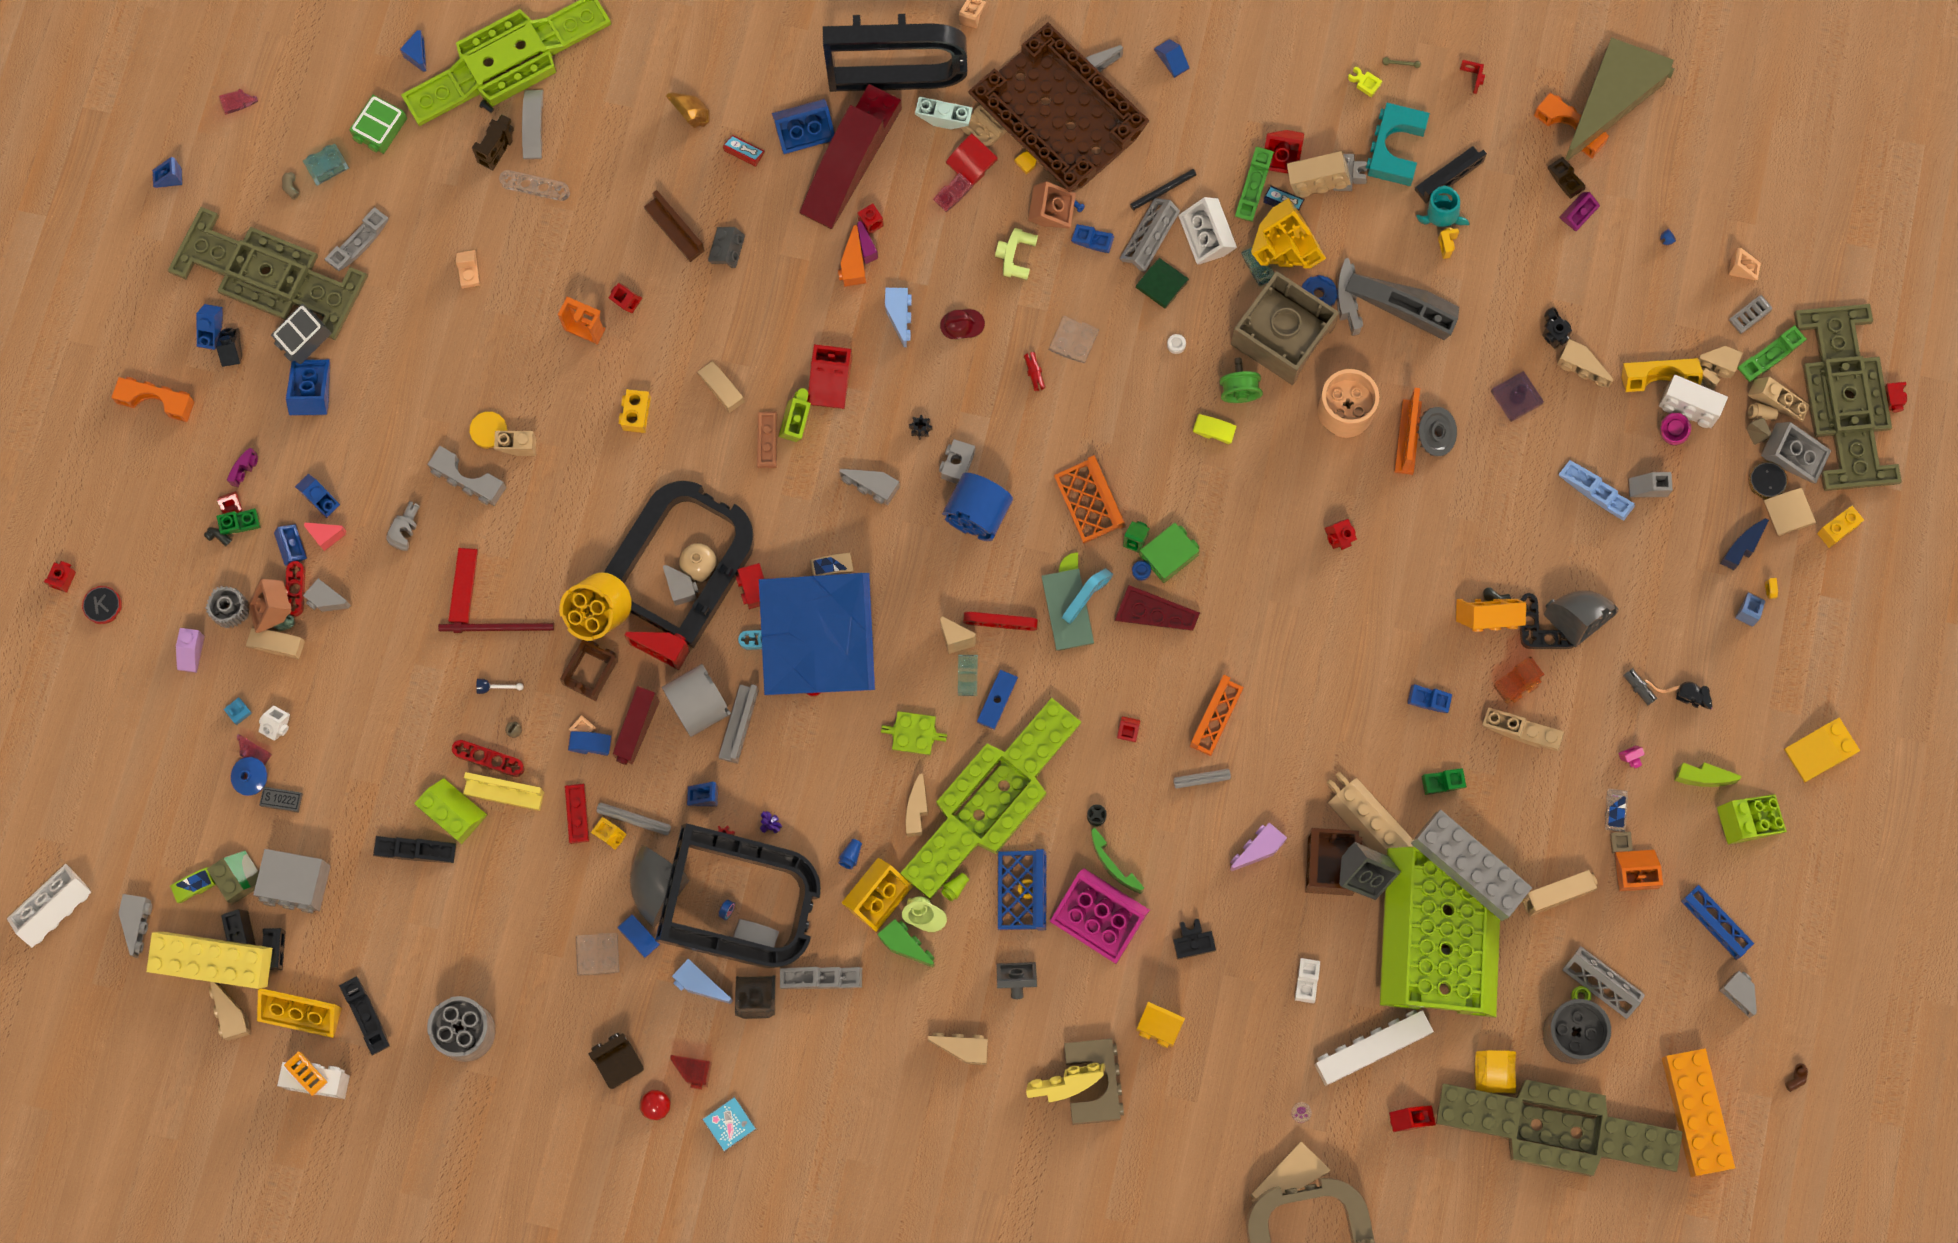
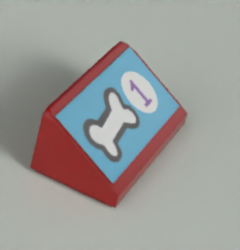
M734 135L723 145L725 152L755 167L765 153L764 150Z

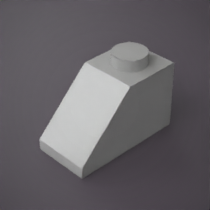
M664 565V573L675 606L697 600L695 593H699L696 581L692 582L689 576L668 565Z
M319 578L303 595L307 600L306 604L313 610L317 608L321 612L349 609L351 606L347 600Z
M1738 971L1733 974L1719 991L1750 1018L1757 1013L1755 985L1751 982L1752 979L1748 974Z

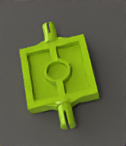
M898 711L894 726L882 725L881 733L892 734V750L931 755L932 745L935 740L944 742L947 740V734L936 733V716Z

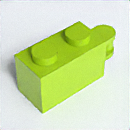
M801 388L796 391L794 397L787 402L778 437L793 442L802 439L811 403L807 402L808 391Z

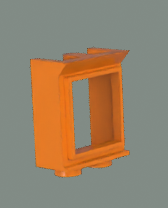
M566 297L558 313L565 331L598 345L606 329L599 318L600 310ZM584 314L593 317L592 321L584 318Z

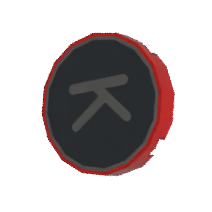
M98 586L91 589L85 595L82 609L84 615L90 621L96 624H107L115 620L118 613H120L122 601L112 588Z

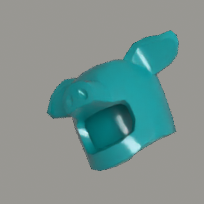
M1448 186L1438 187L1432 192L1426 216L1416 215L1418 221L1425 225L1430 223L1438 227H1448L1453 224L1470 225L1466 218L1459 217L1460 197L1454 189ZM1445 193V194L1451 195V196H1452V201L1449 200V198H1448L1447 195H1439V194Z

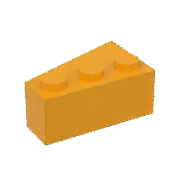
M1457 599L1456 622L1472 628V631L1482 632L1485 628L1490 630H1501V627L1518 629V626L1526 625V602L1519 599H1493V601L1481 602V599H1475V602L1468 603L1463 601V599Z

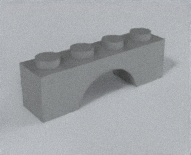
M439 446L427 464L431 469L430 472L438 478L441 476L446 478V482L454 487L460 486L467 495L472 496L474 494L479 497L478 500L483 504L495 506L506 489L504 482L489 473L475 479L462 476L458 471L459 460L457 456Z

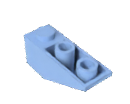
M885 288L886 314L904 347H907V341L911 340V330H907V323H911V312H908V306H912V295L908 294V288Z

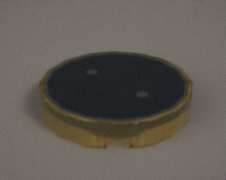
M1774 462L1759 463L1752 469L1749 475L1751 491L1762 499H1769L1782 494L1788 484L1785 470Z

